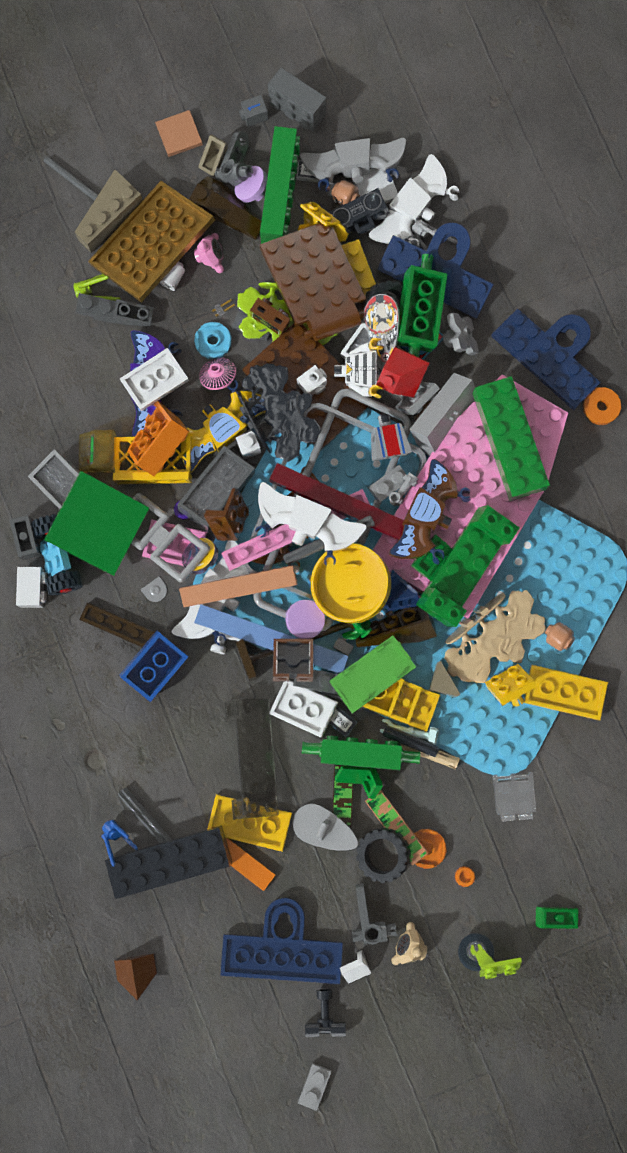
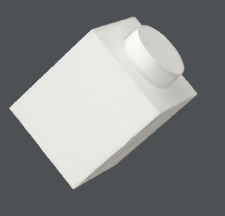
M252 431L236 437L243 460L261 453L256 436Z

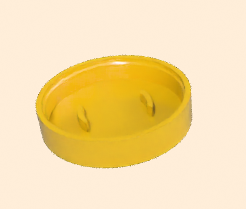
M352 544L345 549L333 551L336 563L334 565V559L328 557L326 559V566L324 563V558L327 555L326 551L317 561L311 575V592L319 609L328 617L344 623L364 622L378 614L385 606L391 591V577L384 560L373 550L363 545Z

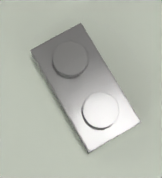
M398 465L370 485L368 489L377 502L380 503L391 492L397 491L405 482L403 477L406 473Z
M312 1063L298 1104L317 1111L331 1074L330 1069Z

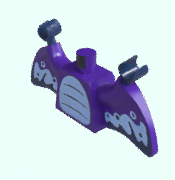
M131 331L135 357L133 364H130V370L136 369L165 350L163 344L147 333ZM171 342L168 346L169 351L179 355L182 352L181 349L173 351V348L179 344ZM132 399L136 409V420L132 432L135 437L139 430L144 429L147 415H152L156 407L152 404L141 411ZM177 409L171 411L175 415L179 414L183 416V414Z

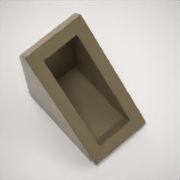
M211 134L198 168L214 177L216 169L222 165L228 148L227 143Z
M439 661L435 664L429 691L456 698L461 694L444 665Z

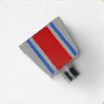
M389 414L378 416L380 427L371 430L372 462L410 454L412 450L402 424H391Z

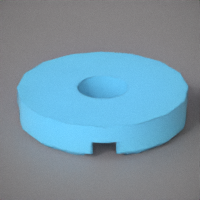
M209 322L203 324L196 332L194 342L201 356L207 359L222 358L228 353L231 348L232 338L229 330L221 323ZM212 336L218 338V342L214 345L208 343V339Z

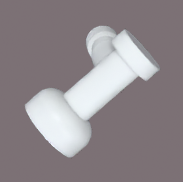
M224 634L225 637H226V639L237 640V641L241 640V639H238V638H235V637H232V636H229V635ZM218 636L217 642L220 645L213 644L210 651L225 654V639L223 636Z

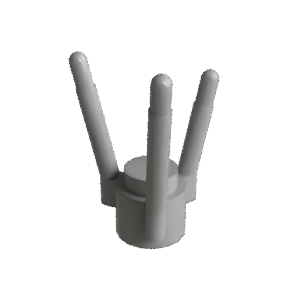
M419 219L415 222L411 231L414 233L413 238L418 239L421 247L427 251L428 248L421 240V237L426 238L429 233L434 236L437 229ZM448 237V241L457 244V240L453 239L452 237Z

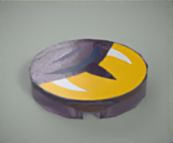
M199 538L210 547V551L191 574L205 573L208 571L207 568L215 564L218 558V548L209 538ZM192 542L185 548L182 555L184 568L201 550Z

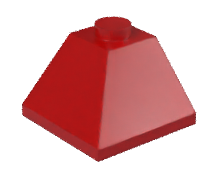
M395 346L382 369L376 385L392 394L415 397L430 362Z

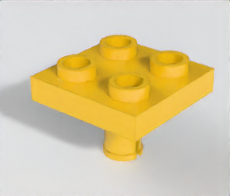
M519 664L509 667L506 671L493 676L485 682L487 689L502 706L511 701L513 706H520L518 700L521 704L524 703L522 695L537 687L535 681Z

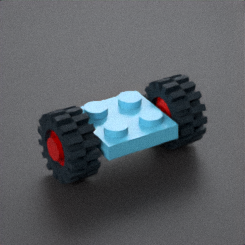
M57 514L46 515L32 521L31 524L35 538L45 539ZM45 540L41 541L40 552L44 556V568L46 573H48V578L45 580L48 594L60 595L81 589L83 584L80 572L67 571L71 568L68 553Z

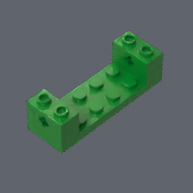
M489 505L478 507L416 605L447 627H457L467 611L462 607L501 545L510 544L520 527Z

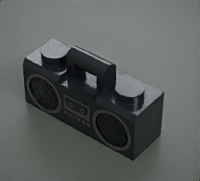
M379 188L328 213L340 221L346 228L348 236H350L355 230L358 235H361L375 228L373 221L384 219L390 212Z

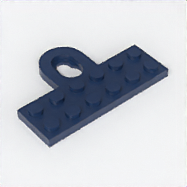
M454 222L444 224L437 229L427 251L393 235L377 270L403 282L404 274L411 265L421 267L423 254H429L428 258H430V255H433L432 270L447 274L443 302L476 319L494 285L461 268L470 249L471 237L463 225ZM454 236L457 239V253L453 259L445 260L439 254V247L443 242L447 241L448 237Z
M517 309L492 333L491 337L572 410H575L601 383L574 359L587 345L591 335L589 324L578 315H565L544 332ZM568 330H574L576 337L574 338L573 345L566 348L558 345L556 341L557 335Z
M278 898L266 910L263 936L223 935L220 976L340 984L343 942L303 939L304 912L302 907L291 898ZM284 912L290 915V921L294 928L293 933L287 938L279 937L274 930L279 915Z

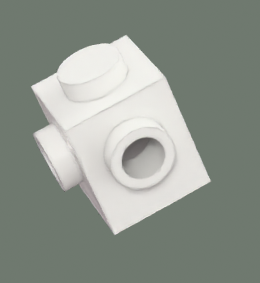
M314 365L297 378V385L304 393L312 395L316 393L318 395L326 388L327 375L321 368L318 369Z

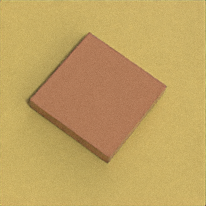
M190 110L155 122L168 157L202 145Z

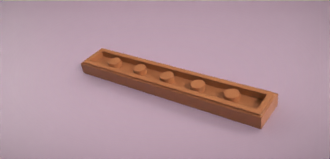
M294 565L181 587L179 590L183 607H189L295 586L298 583Z

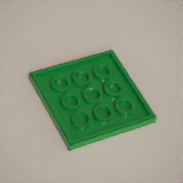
M80 471L44 540L114 576L149 507Z

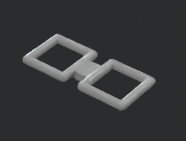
M137 493L132 499L149 507L160 518L141 541L134 537L131 544L137 549L143 550L151 542L157 547L150 556L151 560L180 583L184 582L210 551V547L181 524H177L171 532L163 528V525L168 521L169 515L143 494ZM179 533L201 549L181 573L160 557Z

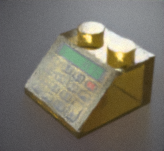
M94 430L80 434L79 471L115 472L116 437H118L115 430Z

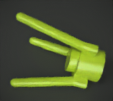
M101 274L88 280L74 283L76 297L78 298L79 293L89 295V293H92V284L106 280L109 277ZM94 296L112 301L121 300L119 297Z

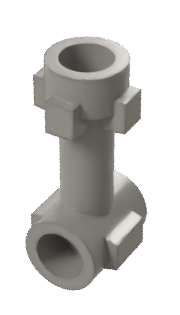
M410 472L403 477L405 482L397 492H391L389 495L390 503L393 506L402 505L404 502L403 496L411 486L415 487L418 484V478Z

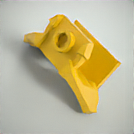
M315 202L301 204L300 207L304 209V225H300L298 231L318 224L320 221L325 226L333 227L339 242L346 241L348 233L339 220Z

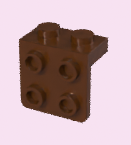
M232 488L224 511L206 510L204 517L217 540L238 541L240 534L243 532L245 520L249 516V508L246 506L238 488Z

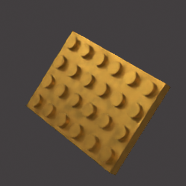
M160 181L88 262L103 275H107L110 280L140 302H143L215 219L204 209Z

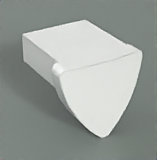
M363 950L357 952L358 960L340 967L341 973L348 983L371 974Z

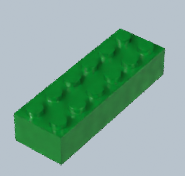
M274 127L260 229L261 244L289 234L288 225L290 226L291 223L290 212L293 207V191H295L296 185L295 173L297 174V160L300 155V136H297V129Z
M512 376L475 387L472 395L509 502L546 490L550 484Z

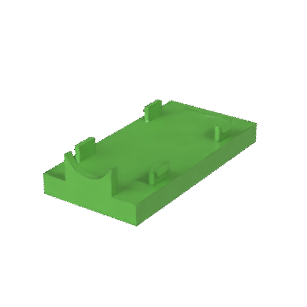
M391 636L329 682L353 714L414 670L416 666L401 643L394 636Z

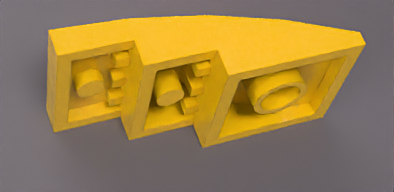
M400 679L363 707L427 732L440 695Z

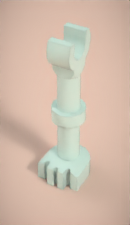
M390 719L382 720V722L388 723L389 726L417 738L428 740L431 744L436 745L439 728L430 727L429 732L416 730L412 726L408 728L393 724Z

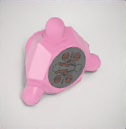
M213 233L201 240L197 248L194 249V255L199 263L203 262L204 265L214 268L217 273H223L224 267L221 264L223 259L222 247L218 242V234Z

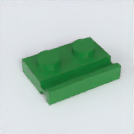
M433 535L431 541L435 545L434 548L443 550L445 560L452 548L439 536ZM429 552L422 557L416 558L411 566L431 582L444 560L440 556H436L439 559V564H435L432 560V553Z

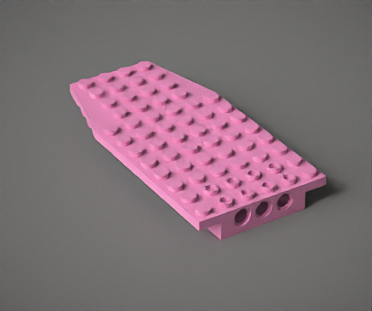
M501 375L497 380H501L507 377ZM514 382L549 481L568 412ZM475 401L457 418L436 452L431 453L417 476L418 484L415 487L411 486L403 499V504L399 506L394 516L402 520L405 519L419 487H422L427 481L431 460L436 459L452 474L457 485V491L465 487L470 489L471 493H464L463 496H469L471 500L463 502L460 497L447 500L442 514L452 518L448 529L437 525L434 532L431 533V538L433 535H437L452 548L478 507L487 505L520 527L510 544L501 545L462 606L467 610L464 614V617L467 619L470 617L544 492L541 491L509 502ZM382 534L373 551L384 560L390 574L393 569L414 590L423 594L430 580L411 566L416 558L401 559L391 557L389 552L398 540Z

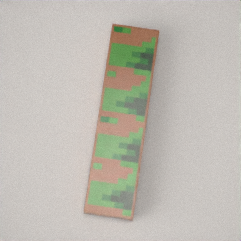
M380 790L375 799H367L365 801L383 827L396 830V833L403 835L404 841L407 840L409 844L407 845L408 849L411 851L409 858L412 865L428 854V851L382 790Z

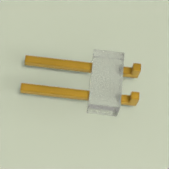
M230 299L222 305L217 304L216 306H214V309L212 311H216L218 313L215 314V316L222 317L223 315H225V311L235 306V304H233L225 310L222 309V306L226 305L232 300Z

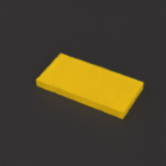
M531 665L529 676L535 681L537 687L525 693L524 703L601 720L608 682Z
M216 794L207 829L222 825L226 838L283 852L292 813Z

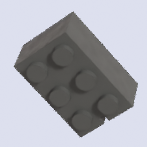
M280 68L268 83L270 105L277 110L283 111L288 118L298 121L304 129H310L314 132L326 116V97L283 68Z

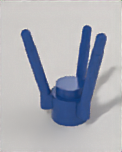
M109 820L103 825L102 830L104 834L101 837L105 842L111 865L114 867L116 864L109 839L115 841L122 837L134 850H138V847L129 839V835L119 827L115 820Z

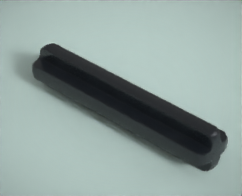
M386 726L383 731V736L432 757H436L439 747L391 726Z

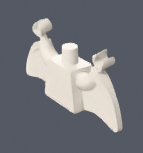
M430 154L421 173L414 179L410 178L389 205L390 213L387 214L385 220L369 233L370 239L389 244L392 236L396 235L420 247L419 240L413 238L411 225L415 224L421 217L428 222H431L436 213L429 209L431 198L436 195L445 196V194H448L451 200H458V196L452 194L454 192L460 193L458 187L451 186L449 189L446 188L447 178L445 171L434 155Z

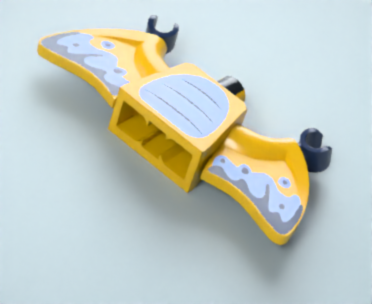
M236 380L235 388L227 386L232 392L230 394L231 404L227 409L222 407L216 411L210 404L202 411L208 418L203 422L204 427L198 430L187 428L189 430L187 436H191V473L204 457L215 452L216 449L220 452L224 446L227 447L236 440V437L247 431V423L250 421L240 410L242 404L236 393L238 387ZM240 391L247 401L250 402L252 392ZM256 393L258 396L256 399L260 398L261 395ZM256 404L252 407L255 416L266 412L265 407L261 404ZM187 441L181 443V452L186 448Z

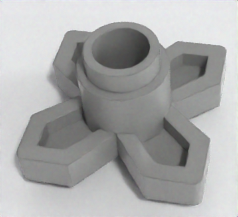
M454 312L447 315L448 325L451 329L447 330L443 335L445 345L448 348H454L457 352L465 350L468 355L478 354L477 342L472 337L474 329L472 319L469 317L460 318L459 314Z

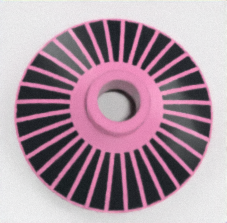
M226 358L213 359L202 367L199 375L200 381L208 389H223L234 380L236 368L233 362Z

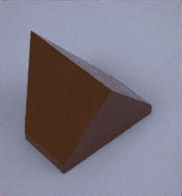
M154 953L114 961L117 981L137 1001L157 974Z

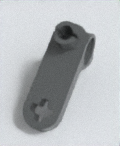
M235 132L232 135L222 165L215 171V176L218 180L230 183L233 186L239 185L242 181L252 177L251 174H253L252 166L243 163L249 146V138L245 132Z
M363 883L355 884L361 929H352L353 942L363 941L364 945H374L379 942L388 941L387 937L397 936L395 923L385 925V921L369 922ZM370 928L377 929L378 934L375 938L367 936V931Z

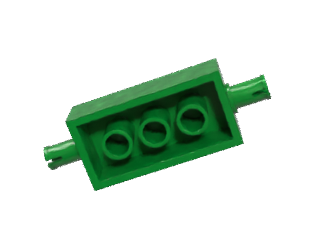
M429 254L422 255L421 267L411 265L405 272L399 308L400 325L397 345L408 347V353L419 357L420 350L431 352L437 347L447 280L446 273L432 270L434 256L430 255V258H428Z
M327 736V739H323L320 743L304 741L302 743V754L319 755L321 763L393 770H400L402 762L420 764L419 751H404L402 746H398L396 741H385V744H378V740L366 739L365 743L358 742V738L347 737L346 741H340L338 736Z

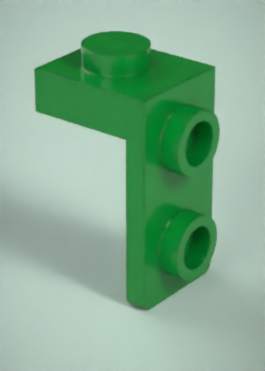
M341 766L334 778L337 783L362 784L368 799H375L383 787L376 768Z

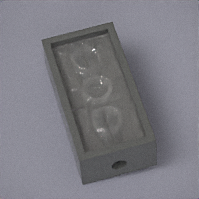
M224 446L177 504L178 510L209 533L211 528L204 517L206 510L224 511L232 488H238L241 493L255 474V468Z

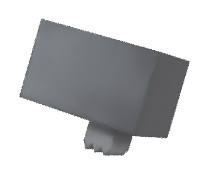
M338 638L333 648L349 656L354 646L347 643V639Z

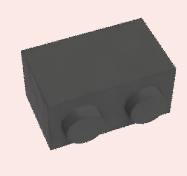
M26 515L9 520L18 557L26 560L41 556L38 538H35L31 524L33 519Z

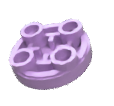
M252 166V177L235 186V194L243 202L260 201L264 196L263 191L267 184L268 174L259 166Z
M300 600L293 603L286 611V626L295 637L310 639L322 631L325 624V614L314 601Z

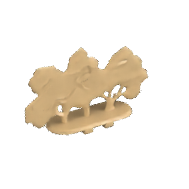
M527 590L523 592L512 591L509 595L508 604L505 607H499L498 605L505 598V594L502 593L490 600L486 605L476 607L473 610L475 614L471 618H464L459 622L461 626L445 641L446 644H452L462 637L460 648H450L445 652V660L449 665L447 672L451 677L458 676L462 682L485 683L491 672L490 658L497 657L500 662L512 660L515 663H522L525 653L521 644L522 639L534 640L543 634L546 628L544 617L538 614H531L534 599ZM495 609L497 618L484 622L483 618ZM506 610L509 614L506 616L503 611ZM479 623L483 627V633L477 638H470L467 632ZM475 640L477 644H472L471 641ZM466 642H469L471 646L469 654L465 652V647L468 645Z

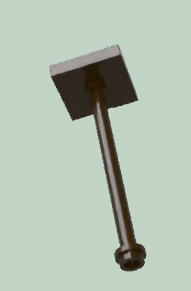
M340 622L310 639L316 640L349 627L353 630L354 626L352 623ZM239 640L236 642V646L249 682L256 680L257 676L253 664H256L258 660L272 656L273 651L266 649L255 654L252 652L248 654L244 640Z

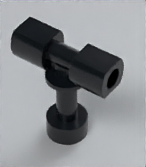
M332 989L316 990L317 999L321 1000V1018L317 1019V1023H305V1037H320V1034H331L332 1037L346 1036V1022H333V1018H329V999L333 998Z

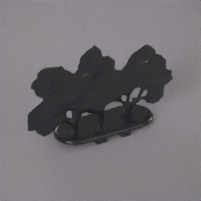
M269 363L262 367L259 365L251 366L249 375L243 379L241 385L246 391L252 392V398L248 402L240 391H236L242 404L240 410L250 421L247 423L250 430L261 440L266 450L270 454L272 453V447L268 440H275L277 444L275 456L289 462L299 456L300 443L302 441L305 443L316 442L321 432V427L315 419L304 416V412L311 407L312 394L304 393L301 395L298 391L294 390L284 393L283 389L288 380V367L276 366ZM260 388L263 389L261 397L256 399L258 397L256 395ZM256 404H261L265 407L266 414L257 420L252 407ZM263 421L273 428L267 436L260 426V423ZM279 433L282 434L280 437H276V436H275V435H277V434H279Z

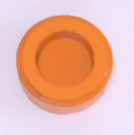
M462 866L456 870L455 880L460 886L468 887L473 884L475 874L471 868Z

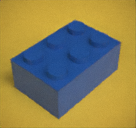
M156 631L119 676L151 702L186 661L188 656L160 632Z

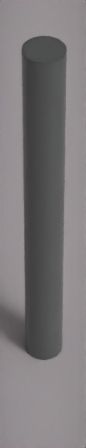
M49 156L45 157L44 162L95 201L98 196L96 192Z

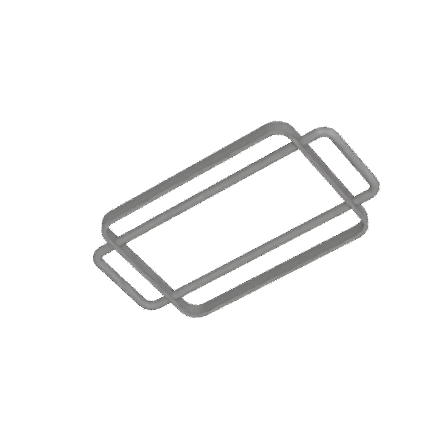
M342 389L337 392L330 407L321 403L311 404V407L304 412L305 417L312 409H319L328 414L303 475L310 477L334 417L370 433L375 428L338 411L337 409L343 397L348 396L401 420L404 424L403 429L407 438L411 428L409 417L378 401L362 396L351 389ZM409 443L412 452L417 454L420 461L415 475L417 477L426 463V456L419 447ZM400 456L391 458L385 474L396 467ZM283 459L281 465L286 466L287 461ZM272 484V488L276 490L277 485ZM374 499L372 506L379 509L381 502L378 503L377 500ZM261 513L249 540L257 536L258 532H255V529L261 526L264 519ZM371 528L364 531L357 544L364 546ZM280 548L270 552L262 571L272 569ZM248 563L243 565L249 574L256 572L250 568ZM290 586L283 588L306 599L314 601L312 595L305 593L301 590H298L294 587ZM262 592L253 594L257 606L283 618L286 617L287 610L262 600ZM327 616L321 632L329 629L334 619Z

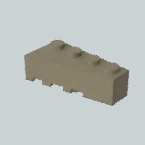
M116 170L113 171L75 230L78 241L91 253L143 201L141 193Z

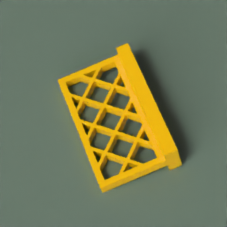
M187 436L185 439L187 441L186 448L181 453L176 449L179 455L172 462L167 460L169 465L157 473L155 477L144 470H140L135 462L133 463L128 458L129 453L126 452L124 454L121 451V442H129L131 444L135 437H116L113 481L117 484L192 483L191 436ZM183 458L186 461V469L178 470L174 464ZM125 459L132 464L127 470H120V464Z

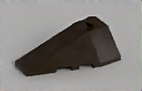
M207 176L197 184L189 198L190 201L211 214L216 221L255 240L260 234L262 220L224 183Z
M415 606L399 609L395 612L389 611L386 613L387 616L380 621L374 620L370 622L369 627L373 630L364 638H361L360 635L355 641L357 647L379 646L388 638L394 636L401 644L417 643L437 637L433 617L420 607Z

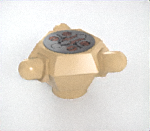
M413 922L407 923V931L401 934L395 947L396 955L392 958L394 965L423 960L427 954V946L424 945L423 939L415 929Z

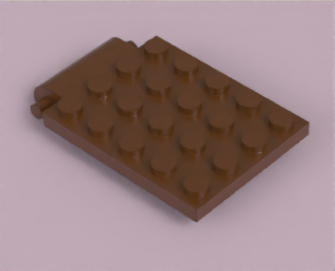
M318 223L260 244V250L295 326L307 323L309 330L304 331L306 339L313 337L316 342L361 325V318H364V310L358 311L355 304L365 301L366 297L332 226Z

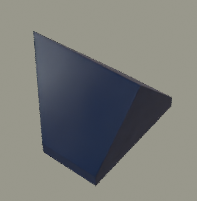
M392 569L390 574L391 591L384 607L387 611L417 606L416 603L420 599L418 592Z

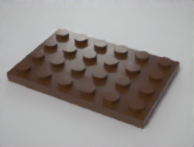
M293 323L282 335L242 369L248 376L251 366L259 365L262 367L267 363L276 366L288 367V380L283 389L284 393L294 390L302 395L304 392L297 385V378L316 365L318 369L321 368L326 373L327 383L324 391L318 395L316 393L312 395L311 404L321 403L330 407L337 392L342 389H349V386H346L345 377H334V365H340V363L319 341L315 342L313 337L305 338L304 331H307V328L303 324L295 326ZM345 396L342 398L337 410L357 419L370 406ZM312 409L307 413L306 417L315 419L322 428L328 413L319 409ZM334 417L321 450L345 430L350 423ZM310 442V443H311V445L314 447V445H315L316 442Z

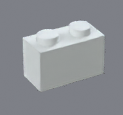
M17 567L16 606L20 608H43V603H46L47 599L46 591H44L47 573L44 572V569L41 567Z

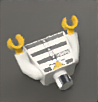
M372 338L370 342L352 350L346 356V365H334V377H345L346 386H349V389L358 392L362 396L381 398V395L377 394V391L383 388L376 385L377 353L374 349H383V346H377V342L382 339Z

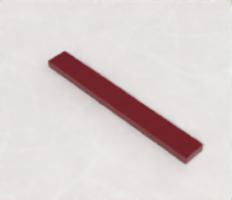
M279 463L276 464L268 482L327 507L354 521L371 516L375 525L370 528L396 540L400 539L404 520Z

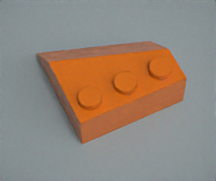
M159 401L153 404L156 407L152 415H147L144 429L138 431L127 450L135 464L154 477L162 471L165 462L175 454L176 448L185 441L189 432L182 421Z

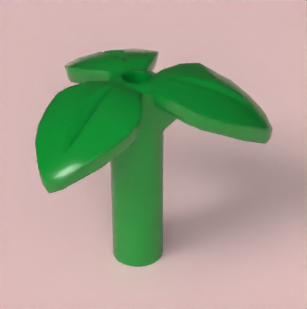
M370 619L360 623H352L355 630L343 633L342 637L349 640L357 639L360 635L361 638L366 637L373 630L369 627Z

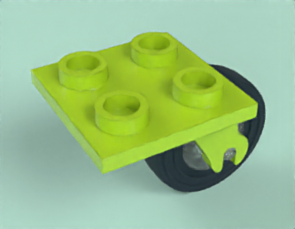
M474 933L467 935L459 944L458 956L461 963L470 970L479 971L480 977L485 976V979L495 978L500 973L513 975L520 968L521 958L494 962L493 944L482 934Z

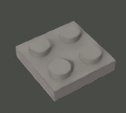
M421 382L415 397L405 396L394 408L404 414L416 415L422 411V406L426 402L435 398L436 392L440 388L435 383Z

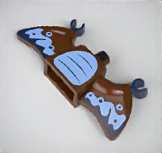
M432 459L430 462L427 481L422 487H419L402 523L404 526L402 535L389 552L391 557L414 559L431 552L432 560L435 564H439V559L436 556H440L444 560L443 550L434 548L435 545L431 541V533L434 532L437 525L448 529L452 518L442 514L446 506L445 502L449 499H457V497H460L463 502H469L471 497L463 496V494L471 492L466 487L457 491V485L452 474L438 460Z

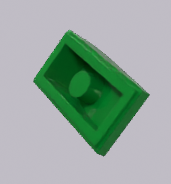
M536 907V927L578 929V908Z

